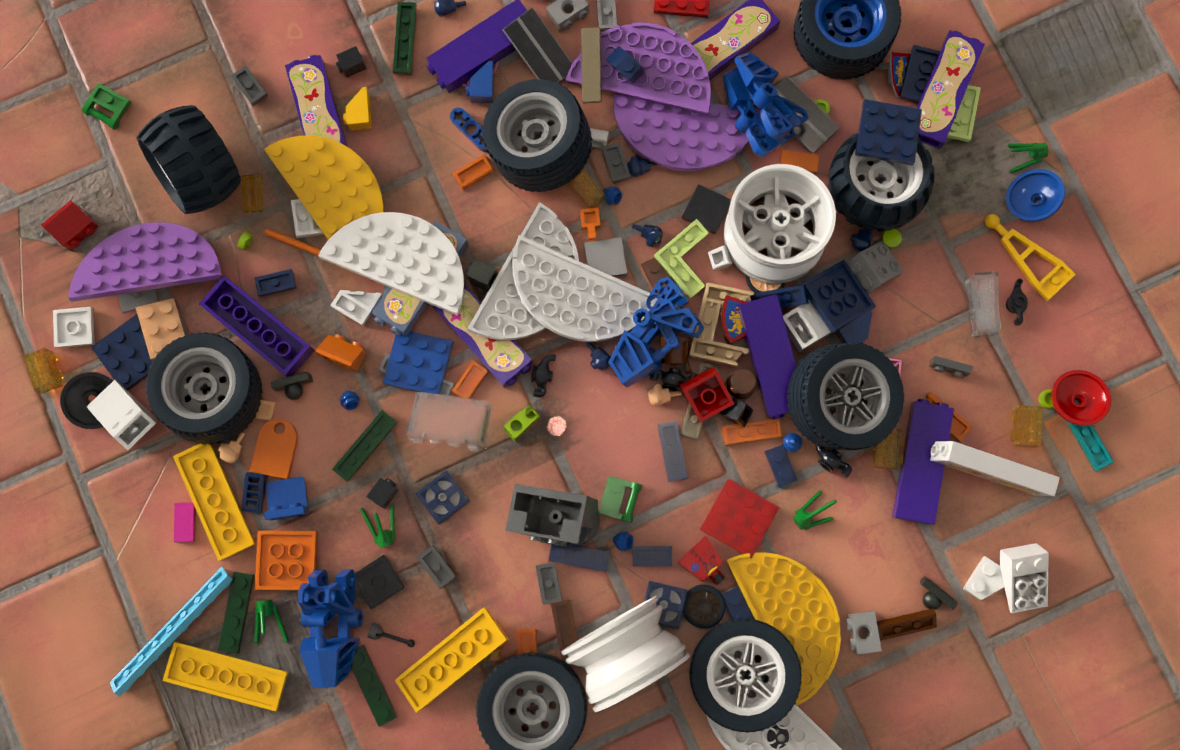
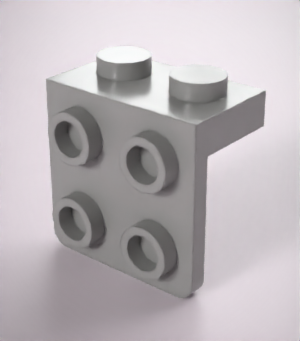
M882 241L861 251L847 263L867 294L872 293L883 283L903 272L899 262Z

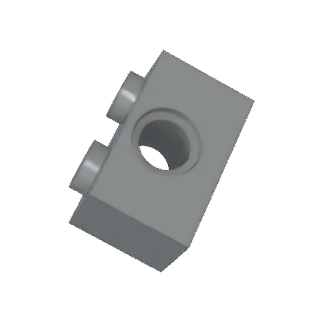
M557 0L546 7L548 18L560 32L563 29H569L578 19H584L589 13V4L586 0ZM568 9L573 11L572 13H565Z
M875 611L848 614L846 626L847 630L851 631L852 639H849L851 651H854L857 655L882 651ZM861 627L867 630V636L863 639L858 635Z

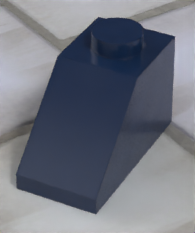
M620 46L606 59L631 85L645 73L642 66Z
M867 311L835 333L841 343L854 342L863 344L868 339L872 311Z

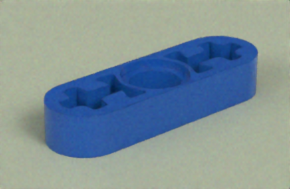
M453 109L450 113L452 123L480 151L486 152L485 145L478 138L480 135L483 139L482 127L464 109ZM456 114L459 116L462 114V118L465 121L464 125L460 119L456 120ZM470 125H474L477 128L473 134H469L466 131Z

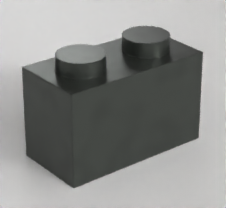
M476 258L473 263L470 262L466 269L470 284L487 292L498 276L495 267Z

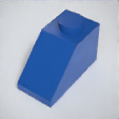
M488 61L470 78V85L466 86V95L470 96L471 103L493 102V61Z

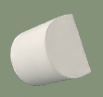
M590 128L592 147L602 149V147L607 146L609 131Z
M724 245L708 252L713 270L725 269L732 265L727 246Z

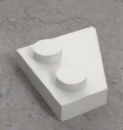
M300 199L291 200L296 238L324 235Z
M340 290L330 306L364 326L372 311L381 300L382 294L377 292L365 293L363 291L351 292L349 290Z
M983 556L963 590L978 600H983L1002 589L1004 583L1000 566L986 556Z

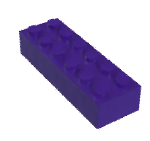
M225 275L199 303L200 306L286 377L293 376L315 351Z

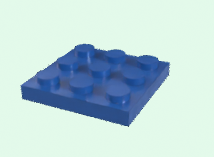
M409 332L406 337L402 334L400 336L395 335L383 384L439 396L453 341L415 332Z

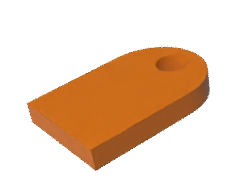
M272 419L261 427L249 472L289 479L298 442L297 431L290 422L283 419ZM278 424H284L285 431L282 434L276 433V426Z

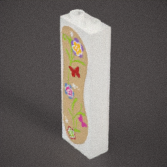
M935 441L931 448V461L1032 495L1055 496L1060 477L954 441Z

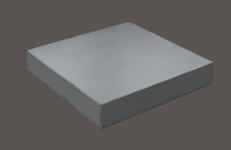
M622 237L584 243L588 266L613 277L627 275Z

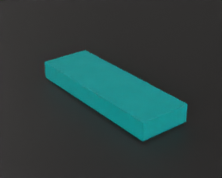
M1066 421L1095 472L1114 463L1093 425L1079 426Z

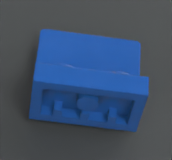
M304 477L266 482L269 511L264 512L265 520L273 521L309 515Z

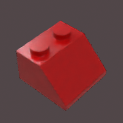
M72 200L41 224L63 247L70 251L77 248L86 237L93 235L99 227L89 214Z
M714 367L680 384L700 423L734 405L726 386Z

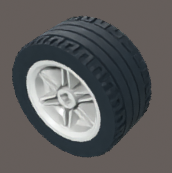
M734 619L715 626L699 641L690 662V685L699 707L718 725L738 732L763 731L776 725V723L786 717L795 705L802 684L801 666L793 645L779 630L767 623L754 619ZM740 651L742 654L741 658L736 659L734 653ZM756 655H760L762 657L760 663H756L754 661V657ZM724 666L728 668V673L725 675L721 673V668ZM741 670L750 671V678L748 680L746 678L741 680ZM767 675L769 681L766 683L762 682L761 676ZM730 686H733L735 688L734 694L728 693V688ZM750 690L755 691V698L751 699L748 697Z

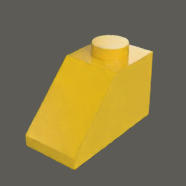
M367 87L361 88L347 104L346 113H343L344 124L349 127L350 131L372 129L370 93Z

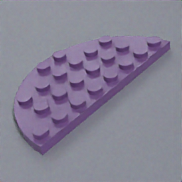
M646 22L619 25L601 33L602 90L709 114L711 106L709 75L701 56L688 40L667 27ZM618 46L629 53L645 71L633 85L606 61L608 56ZM582 52L573 61L566 77L567 82L582 85Z
M614 94V116L624 140L637 154L644 159L657 163L660 167L686 172L702 171L704 168L715 165L717 167L734 158L749 143L746 133L738 131L735 127V122L741 113L739 110H730L729 105L711 104L709 114H704L631 96ZM755 108L758 117H760L761 109Z
M145 223L123 229L94 247L78 266L71 281L68 298L71 302L216 280L222 278V269L213 248L202 236L193 230L172 223Z

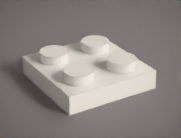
M81 307L53 310L55 348L95 344L94 308Z

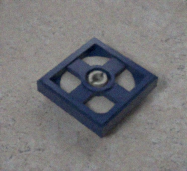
M447 470L416 493L438 525L470 502Z
M649 581L644 602L657 596L658 601H656V604L663 606L658 624L679 629L687 590Z

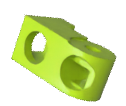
M528 405L503 426V430L516 442L541 416L531 405Z

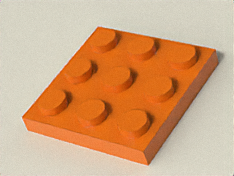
M258 531L255 590H299L302 583H308V576L316 570L317 531Z

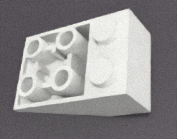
M810 301L808 304L800 305L783 316L787 334L799 353L832 334Z
M116 380L87 406L113 438L127 450L158 421L147 408Z
M1037 543L1000 550V570L1010 613L1048 607L1049 553Z

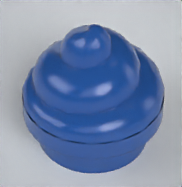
M614 186L603 190L604 200L609 205H617L621 201L622 192L618 187Z
M346 390L340 398L341 406L346 410H353L359 406L360 398L357 393Z
M789 433L783 439V446L789 452H796L802 447V439L796 433Z
M622 531L613 537V543L621 551L630 550L633 546V536L626 531Z

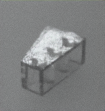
M998 271L974 273L965 282L972 337L995 336L1002 328L999 316Z

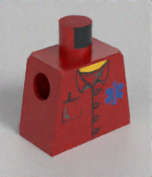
M706 536L678 561V564L702 582L709 577L717 585L725 578L717 569L723 564V561Z

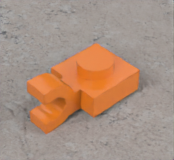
M599 208L580 209L582 230L588 229L589 242L596 241L595 228H601Z

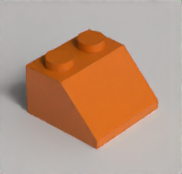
M335 334V336L328 335L317 347L315 352L323 359L357 373L367 353L363 349L362 344L355 341L352 344L345 341V337Z

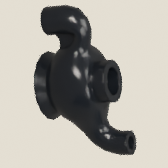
M1020 278L1015 281L1014 289L1006 301L1007 310L1017 314V318L1014 320L1016 326H1020L1023 323V312H1025L1028 306V299L1021 290L1023 280Z
M555 354L545 356L538 366L534 364L531 383L535 382L537 389L534 390L533 397H543L546 394V384L551 382L553 371L549 370L548 364L550 361H555Z
M670 368L667 372L660 369L650 375V380L657 381V379H661L664 383L663 388L680 391V384L697 374L691 373L686 378L680 374L681 371L679 369Z
M816 444V450L821 459L818 460V463L826 471L833 474V470L839 469L845 478L851 474V466L841 460L842 454L835 449L832 451L826 450Z

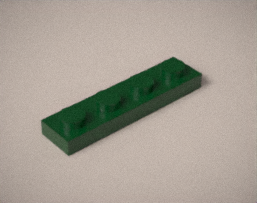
M398 2L393 74L412 75L417 4L413 2Z
M381 410L332 470L348 482L398 422Z
M233 572V580L231 582L218 647L220 651L240 652L255 575Z
M365 645L357 648L351 668L377 725L380 727L398 716Z

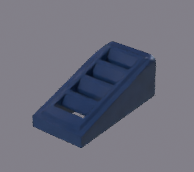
M246 472L241 511L261 514L268 475ZM252 479L260 480L259 484L252 483ZM251 487L259 488V492L251 491L250 489ZM249 495H257L258 499H251ZM248 502L257 503V507L247 506Z

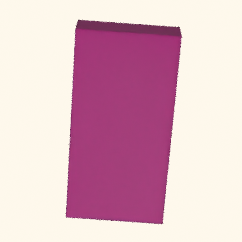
M174 503V542H195L196 509L193 503Z

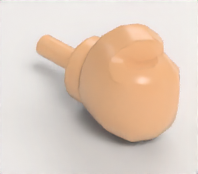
M659 383L654 384L653 388L648 391L649 401L654 406L665 404L671 401V397L682 395L681 391L669 392L668 388L663 389Z
M243 432L239 434L235 442L230 440L229 444L222 443L218 450L222 460L230 464L237 461L242 446L239 444L245 435Z

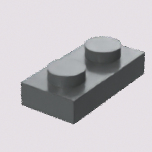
M246 65L231 75L252 106L268 96Z
M620 142L602 147L612 183L631 179Z
M934 356L929 364V367H933L936 372H951L953 376L958 378L967 377L971 374L973 368L971 365Z
M433 545L417 557L440 589L456 578V575Z
M555 562L537 565L536 572L542 604L562 601Z

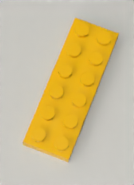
M200 443L174 455L173 458L218 561L227 559L256 545L213 445L208 443L203 445Z
M483 607L397 677L395 682L415 712L418 713L506 643L509 638L488 608Z
M174 642L162 681L276 712L279 708L289 672L184 643Z

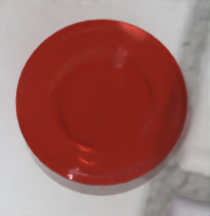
M553 417L548 421L547 428L551 435L561 436L566 432L567 425L563 418Z

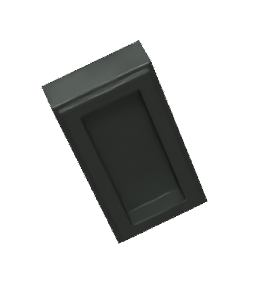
M308 372L274 380L270 383L271 388L276 392L284 390L288 399L297 400L303 395L302 385L313 382V378Z
M926 576L920 580L921 585L929 590L923 596V604L926 608L938 609L942 605V601L953 610L958 605L954 598Z

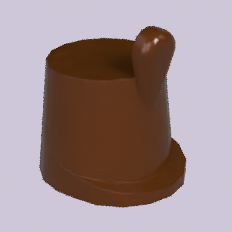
M664 337L660 338L661 348L667 344ZM678 337L681 341V347L668 352L662 359V364L685 365V374H690L688 349L689 343L693 342V338Z
M740 369L731 374L724 385L732 398L743 402L754 393L756 380L751 371Z

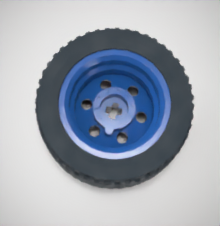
M801 0L793 32L794 40L796 41L795 45L798 52H800V56L813 70L830 78L845 80L858 78L859 76L862 77L864 74L870 73V71H873L875 67H878L883 62L898 34L901 23L899 0Z

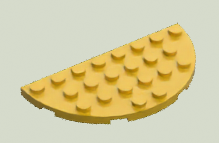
M307 135L289 137L264 148L328 240L342 227L354 220L371 214L384 213L381 189L375 175L365 161L347 146L329 138Z
M750 553L727 559L726 562L754 619L767 623L779 630L790 641L797 653L802 674L801 690L795 703L798 706L818 692L825 681L828 680L837 662L841 637L840 619L834 600L818 577L804 565L788 557L773 553H754L751 559Z

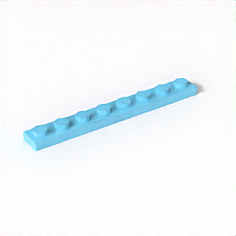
M221 567L111 680L110 685L116 695L121 696L125 691L129 690L131 685L145 673L146 669L158 660L167 647H170L174 640L188 628L195 618L201 615L202 611L216 599L222 590L229 586L233 578L228 570Z

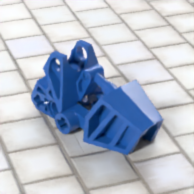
M748 52L735 58L734 61L737 68L726 72L723 79L730 110H739L741 113L735 122L736 129L746 133L755 154L760 157H766L774 152L780 144L784 145L796 136L793 128L801 126L809 119V116L804 108L777 95V90L772 83L779 73L754 54ZM753 104H755L759 108H762L760 112L761 117H758V114L755 108L753 107ZM796 112L800 113L803 117L797 116Z
M668 277L660 279L648 296L646 305L649 311L646 309L636 310L633 315L636 326L630 333L624 330L608 362L621 383L626 387L632 386L663 368L660 361L672 349H679L681 347V341L676 332L699 338L704 330V326L697 314H693L689 308L681 309L689 301L682 289ZM658 298L654 308H652L651 301ZM697 325H699V330L693 333ZM662 334L667 344L655 351L649 345L656 336Z
M353 569L341 570L335 577L336 583H331L329 586L326 570H314L308 576V583H302L299 589L298 604L302 608L301 624L304 628L310 627V638H303L299 651L312 687H336L349 676L360 638H352V627H361L363 624V611L353 607L355 601V573ZM335 614H338V638L326 639L323 628L329 624Z

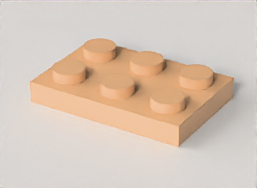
M174 298L135 307L151 361L155 359L156 355L167 344H170L179 337H184L185 334Z

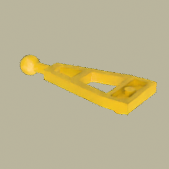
M996 214L986 216L984 221L986 227L995 229L1003 237L1000 240L1002 245L1031 286L1046 301L1053 297L1076 275L1062 260L1014 229L1007 231L1000 224V218ZM1011 237L1027 247L1021 255H1019L1009 241ZM1032 252L1056 266L1040 282L1024 262V259Z

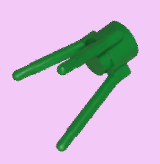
M1009 143L1008 147H1018L1011 148V152L1029 151L1030 158H1034L1011 169L1009 172L1013 173L1032 164L1042 162V158H1046L1049 153L1047 144Z
M819 490L806 504L795 511L796 515L793 516V519L800 530L804 528L808 530L811 527L832 521L833 517L812 522V517L836 504L837 500H833L809 514L805 510L822 494V491Z
M390 505V533L388 529L383 531L377 513H374L379 531L376 533L364 509L360 508L363 518L374 537L375 544H378L379 548L394 544L393 539H396L394 505Z
M272 600L256 602L254 643H258L260 620L261 634L265 635V617L272 616L271 612L275 616L284 641L288 643L286 631L277 611V604L272 605Z

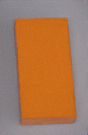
M791 150L781 151L780 164L798 166L817 174L819 154Z
M482 155L455 171L453 176L461 189L464 190L493 173L494 169L486 156Z
M472 360L451 392L468 403L489 370Z

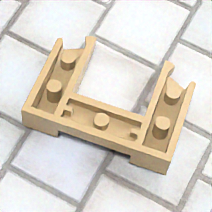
M707 282L698 317L704 326V330L699 338H693L690 358L730 366L738 365L737 359L742 353L747 355L749 349L715 342L713 339L725 296L728 295L750 302V297L754 296V292ZM697 325L695 333L699 330V325Z

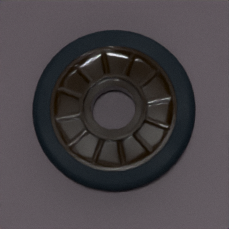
M697 585L687 592L683 614L690 624L698 628H710L721 621L725 613V600L716 588L710 585ZM707 601L709 603V610L701 612L698 609L699 602Z

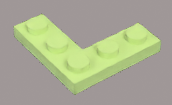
M968 85L947 138L970 142L981 87Z
M697 219L654 254V258L690 299L705 287L702 281L681 258L709 234Z

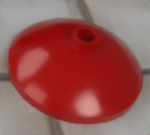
M1084 370L1066 372L1056 380L1052 387L1051 400L1053 407L1064 420L1074 425H1094L1100 422L1111 408V394L1107 385L1101 378L1091 372ZM1074 400L1078 401L1080 405L1075 404Z

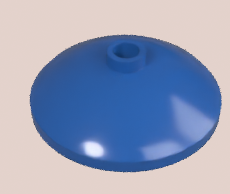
M1034 169L1019 175L1010 184L1006 193V204L1013 216L1025 222H1038L1051 217L1060 209L1065 199V187L1060 177L1044 169Z

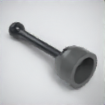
M373 622L367 638L374 640L384 636L405 643L409 647L415 645V641L412 639L406 640L384 633L382 627Z

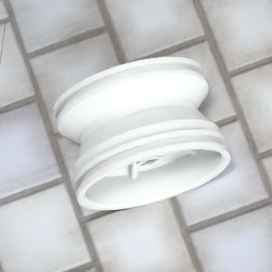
M774 164L753 171L736 188L724 225V243L728 248L732 262L744 274L760 282L782 284L803 277L817 264L834 231L836 210L833 198L825 184L817 176L801 167L788 164ZM765 196L764 205L750 206L754 201ZM785 196L795 199L800 204L788 205ZM795 212L799 217L794 218L790 213ZM757 214H763L766 218L759 219ZM810 220L813 223V234L804 226ZM742 224L751 229L746 235H744ZM775 241H783L784 246L777 245ZM791 248L802 251L798 255L790 257ZM764 249H766V250H767V256H765V255H763V254H761V253H759V252L762 251V250H764Z
M657 596L616 617L561 651L563 655H568L566 659L568 664L585 668L587 672L586 693L589 697V703H595L593 707L594 712L606 709L640 691L674 670L691 656L689 652L683 651L686 647L684 643L681 644L678 637L660 628L658 623L663 606L656 604V601H658Z

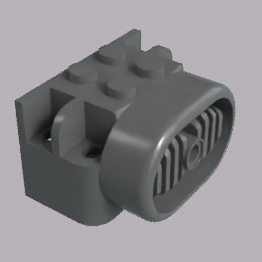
M515 484L505 531L530 536V540L567 547V544L583 545L591 541L599 529L600 519L597 511L599 500L585 495Z

